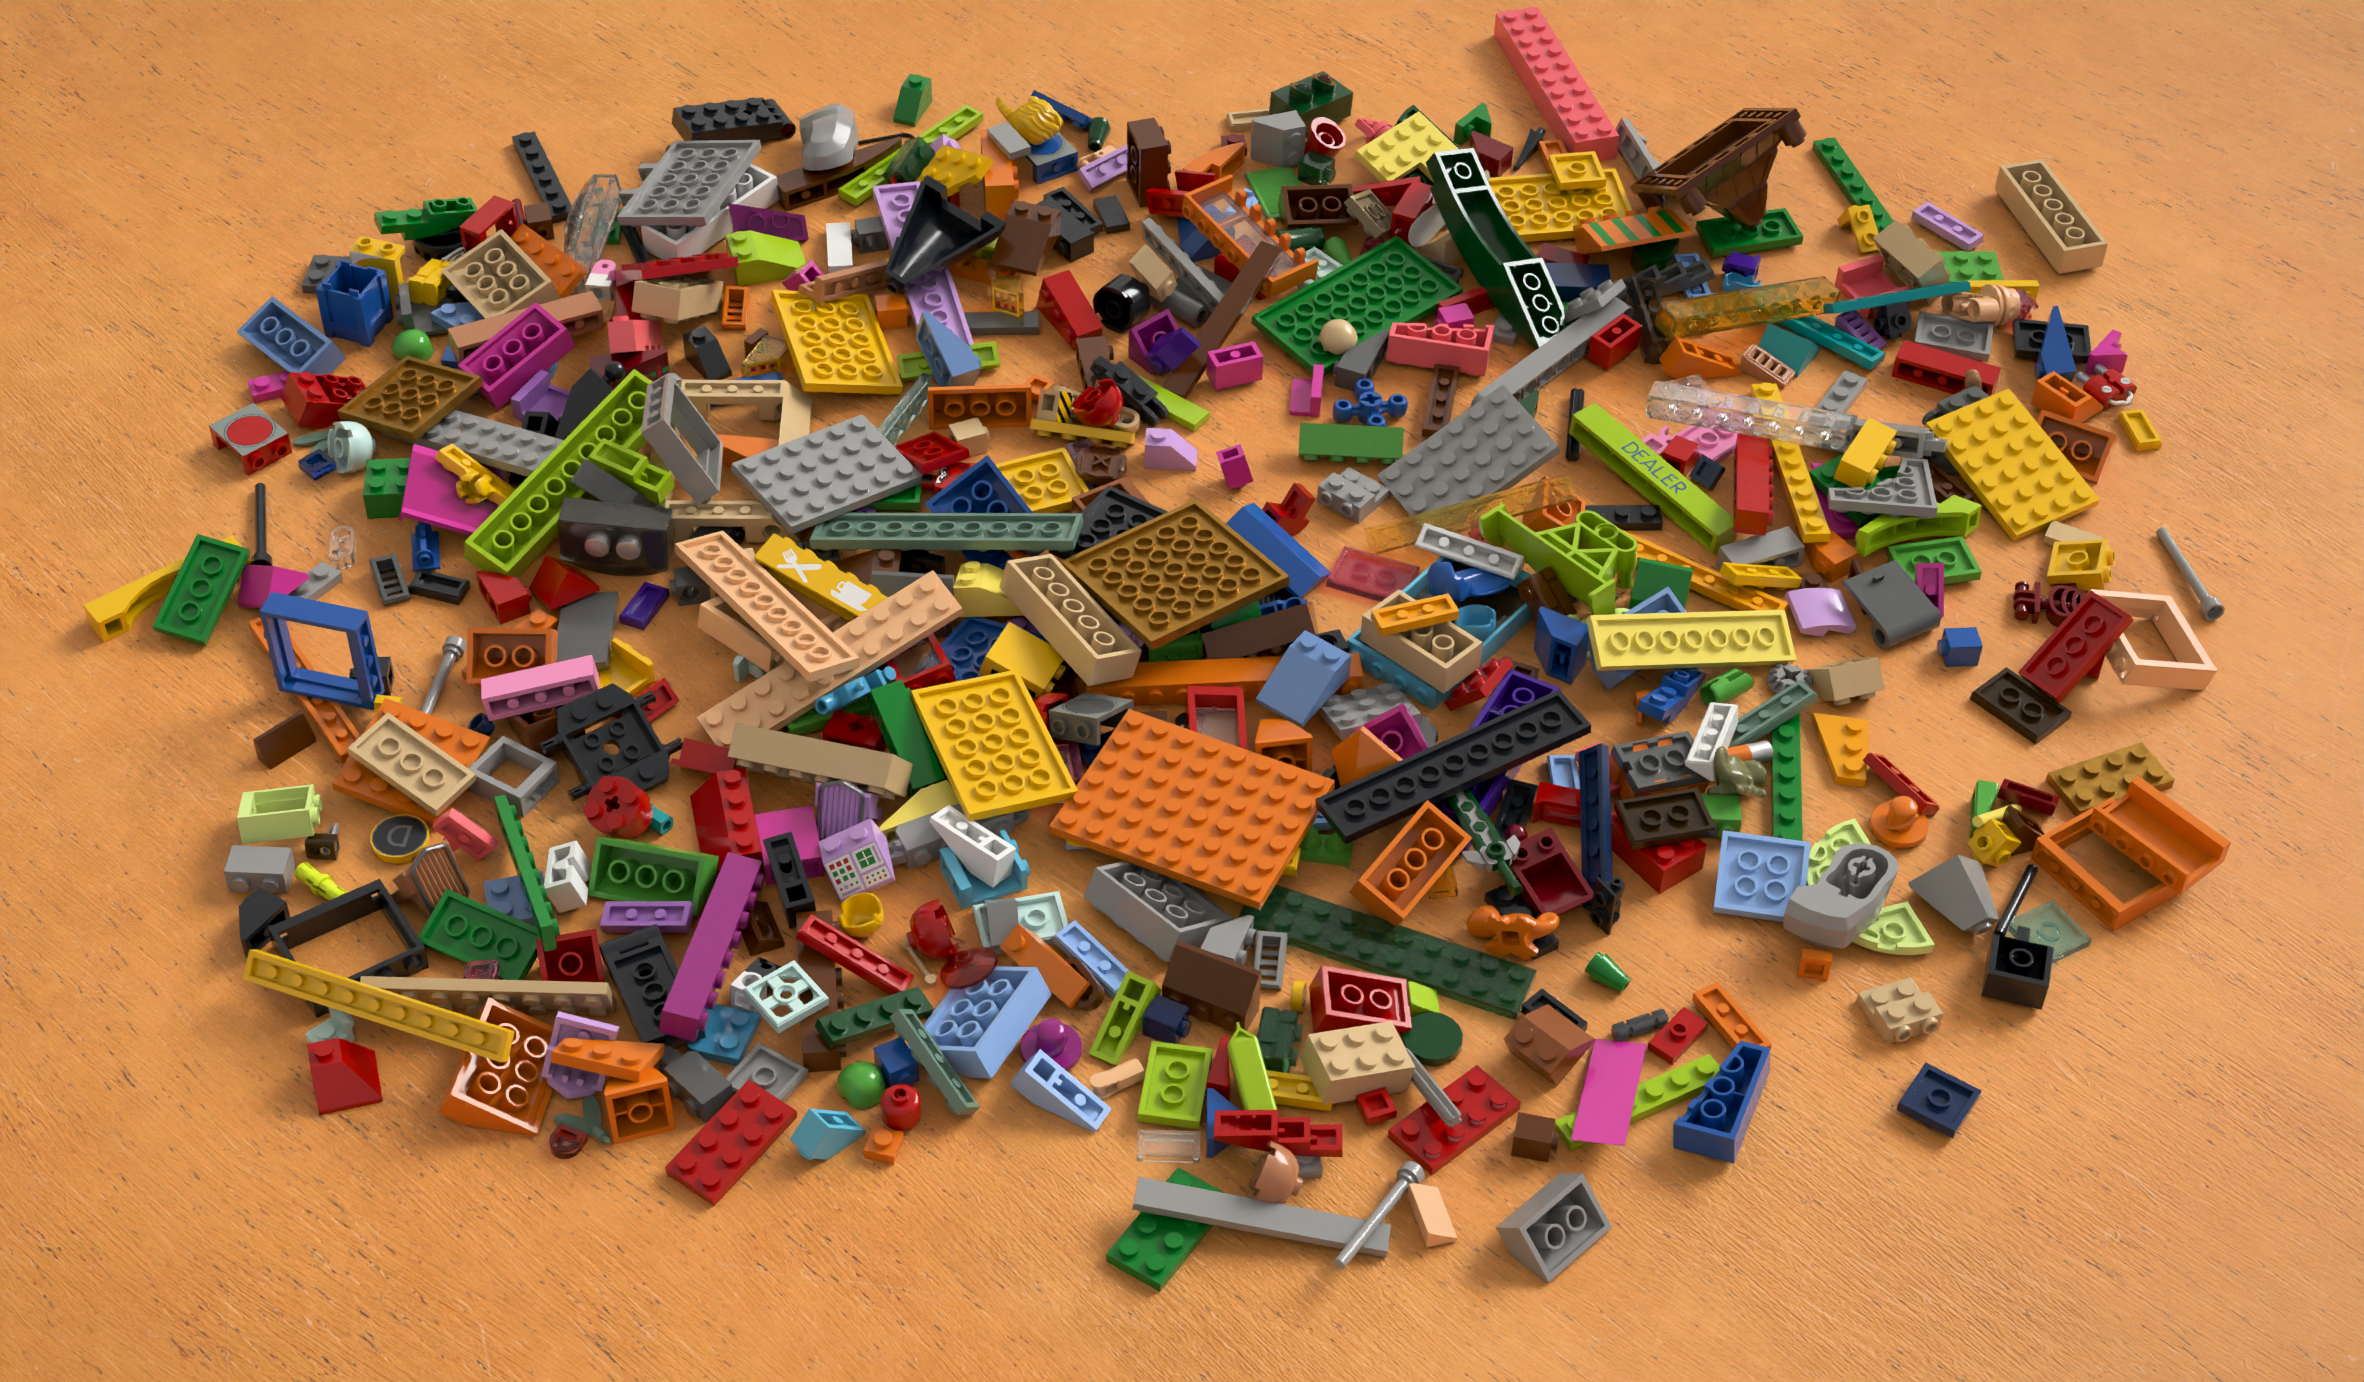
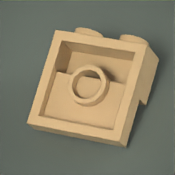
M1912 977L1858 992L1857 1002L1885 1044L1896 1041L1903 1042L1910 1037L1923 1033L1930 1034L1940 1027L1943 1012L1929 991L1922 993Z

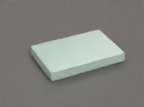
M1056 891L1014 898L1017 900L1019 924L1037 934L1048 945H1055L1052 942L1053 935L1069 925L1060 892ZM984 904L972 905V912L983 955L990 956L1005 953L1002 949L991 950Z

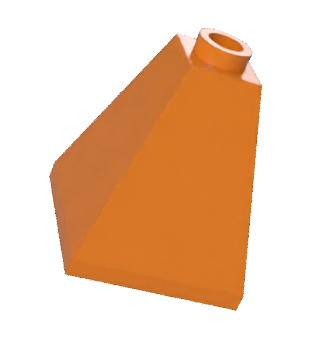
M1283 717L1260 719L1255 739V753L1312 772V735Z
M652 1067L639 1082L608 1077L604 1096L614 1144L676 1130L666 1076Z

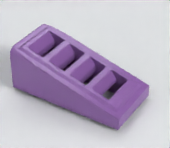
M1856 310L1843 312L1836 317L1834 327L1866 343L1871 341L1872 343L1869 345L1879 350L1887 346V342Z

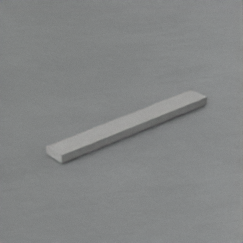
M1138 1177L1132 1210L1337 1249H1344L1366 1221L1354 1217L1280 1203H1269L1253 1198ZM1380 1223L1358 1253L1386 1258L1391 1224Z

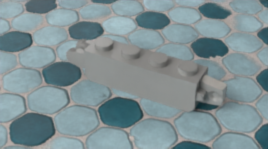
M1808 415L1805 416L1804 422L1810 425H1820L1822 429L1821 432L1804 431L1803 438L1820 441L1822 446L1848 449L1867 420L1827 415L1826 417ZM1880 422L1897 430L1893 440L1897 442L1892 453L1893 456L1920 459L1924 456H1931L1932 451L1945 452L1948 439L1934 437V432H1930V428Z
M960 803L951 806L964 814ZM1029 809L975 820V822L1000 837L999 831L1005 829L1007 834L1014 832V825L1022 823V821L1025 822L1029 818ZM937 812L898 825L895 830L896 839L888 843L892 866L904 863L909 870L940 859L939 850L949 846L929 822L930 817Z

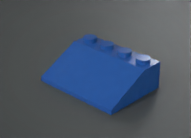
M988 455L925 502L931 513H1033ZM962 550V553L969 562L988 563L1003 570L1008 560H1014L1004 550H989L985 552ZM1030 550L1020 551L1026 552L1030 557L1039 556L1045 550L1039 552H1032Z

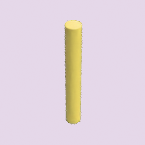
M2015 803L2011 804V806H2013L2020 812L2022 811L2021 805ZM2008 806L1975 816L1972 819L1973 825L1975 827H1982L1990 819L2002 820L2005 808Z

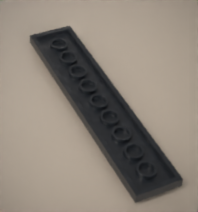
M1557 690L1315 799V806L1343 842L1347 844L1416 813L1427 800L1432 804L1438 803L1591 733V724L1560 690Z

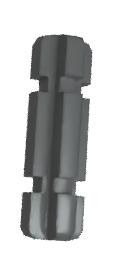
M1664 1009L1652 1011V1015L1646 1013L1628 1019L1626 1023L1622 1021L1613 1024L1611 1034L1616 1041L1628 1039V1035L1634 1037L1652 1031L1654 1026L1656 1029L1664 1027L1669 1020L1668 1014H1666Z

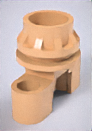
M1986 284L1980 289L1979 294L1959 292L1943 295L1941 306L1946 315L1971 322L1994 324L1993 327L2002 326L2007 321L2016 319L2020 313L2021 301L2018 292L2013 288L2007 289L2003 285Z

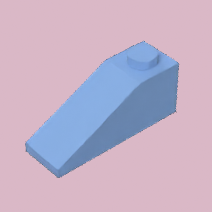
M1041 1049L1024 1063L1010 1083L1012 1087L1033 1104L1092 1132L1097 1131L1112 1109Z

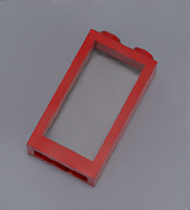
M934 633L884 663L885 667L890 666L896 672V678L892 681L895 682L902 679L905 688H910V690L956 682L951 664Z
M1187 686L1185 698L1186 729L1247 750L1243 687Z

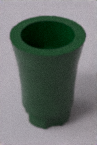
M1318 226L1275 231V235L1278 238L1284 233L1290 234V250L1293 253L1301 247L1305 251L1313 247L1322 250L1326 242L1323 231Z

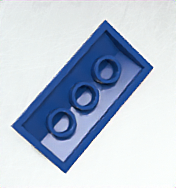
M1255 503L1243 506L1226 523L1289 575L1290 585L1284 588L1294 597L1302 599L1331 575V572Z

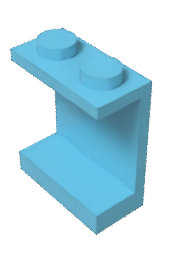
M1005 829L999 831L1000 838L1016 848L1012 872L1010 876L993 888L972 875L959 859L957 860L950 847L939 850L940 869L961 910L972 907V905L984 903L986 900H994L1027 889V876H1030L1028 863L1025 859L1021 860L1016 841L1014 839L1010 840Z

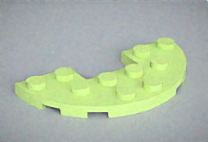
M1855 818L1832 827L1826 831L1825 836L1818 843L1815 842L1809 854L1806 886L1816 885L1822 873L1830 866L1836 851L1843 846L1858 843L1871 844ZM1908 901L1883 907L1876 921L1852 941L1874 951L1895 955L1931 953L1935 946Z

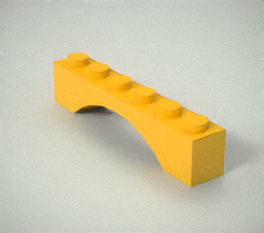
M233 536L221 540L242 547ZM185 558L83 605L89 625L104 643L130 631L135 621L144 611L167 597ZM248 558V560H247V562H246L245 565H250V559H249V558Z

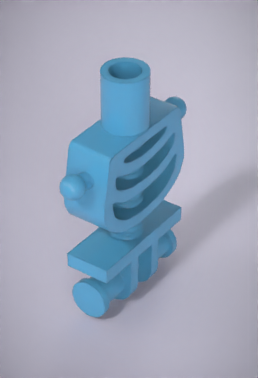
M890 666L884 668L883 671L875 670L869 675L851 681L815 701V708L821 715H828L868 696L871 689L886 685L889 681L894 680L896 672Z

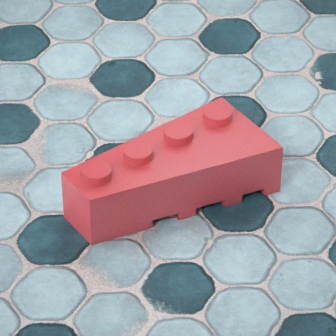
M628 316L612 317L613 322H607L611 354L664 349L661 320H630Z
M1392 323L1386 361L1394 362L1398 365H1415L1425 369L1434 368L1435 364L1460 367V373H1466L1470 376H1485L1492 348L1494 325H1486L1485 329H1474L1473 324H1463L1462 329L1450 328L1448 324H1438L1433 328H1427L1425 323Z

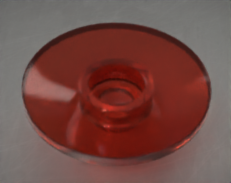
M974 947L958 952L943 965L940 971L942 984L950 989H964L982 982L996 968V954L993 950L986 947Z

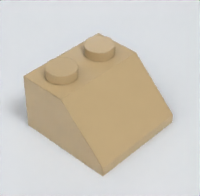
M1878 657L1852 658L1805 669L1808 670V676L1812 678L1811 683L1823 701H1834V705L1850 703V697L1859 696V700L1876 696V691L1885 689Z

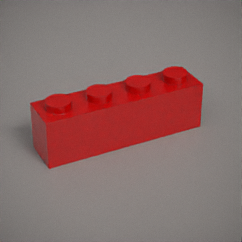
M1904 340L1895 358L1892 377L1956 394L1965 388L1966 372L1975 369L1981 377L1982 390L1989 396H1992L1997 387L2001 368Z

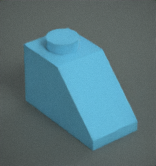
M808 1109L790 1140L798 1147V1153L808 1160H828L862 1137L866 1130L847 1112Z

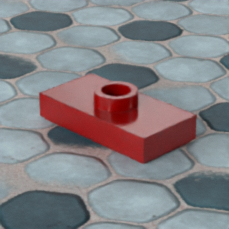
M1683 1007L1648 1042L1647 1049L1673 1065L1707 1030L1708 1022Z

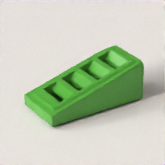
M1983 780L1976 782L1971 797L1969 838L1973 837L1974 831L1978 828L1973 825L1972 819L1975 816L1992 810L1999 790L1998 783Z

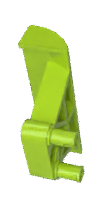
M1503 503L1479 517L1480 533L1486 541L1494 546L1503 547L1508 551L1523 555L1525 563L1536 572L1551 566L1565 592L1588 606L1593 615L1615 614L1616 586H1619V589L1622 590L1630 589L1633 586V570L1637 566V541L1594 511L1586 510L1579 512L1573 524L1539 532L1532 531L1506 513V505Z

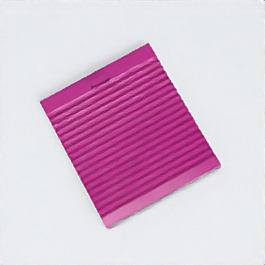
M413 444L402 508L398 520L402 521L403 517L471 536L499 505L488 499L475 505L466 503L468 497L463 500L460 499L456 491V483L461 479L454 472L445 469L435 459L438 451ZM481 464L500 479L505 480V470Z

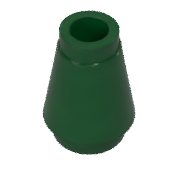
M1095 117L1088 124V148L1093 152L1102 149L1111 131L1109 122L1105 118Z

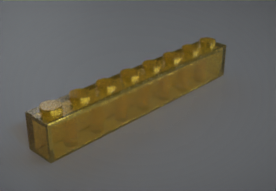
M1825 276L1660 302L1654 324L1669 340H1672L1675 337L1684 338L1824 314L1823 305L1825 303L1837 302L1841 291Z

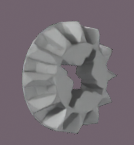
M1787 662L1783 666L1777 663L1775 668L1769 670L1767 683L1770 689L1777 694L1798 680H1801L1811 688L1812 678L1808 676V670L1800 669L1799 664L1791 666Z

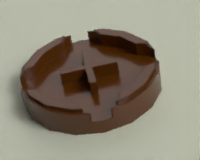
M1094 444L1090 446V449L1085 451L1082 449L1076 456V473L1081 479L1091 484L1105 485L1123 478L1127 472V457L1125 454H1121L1120 449L1115 446Z

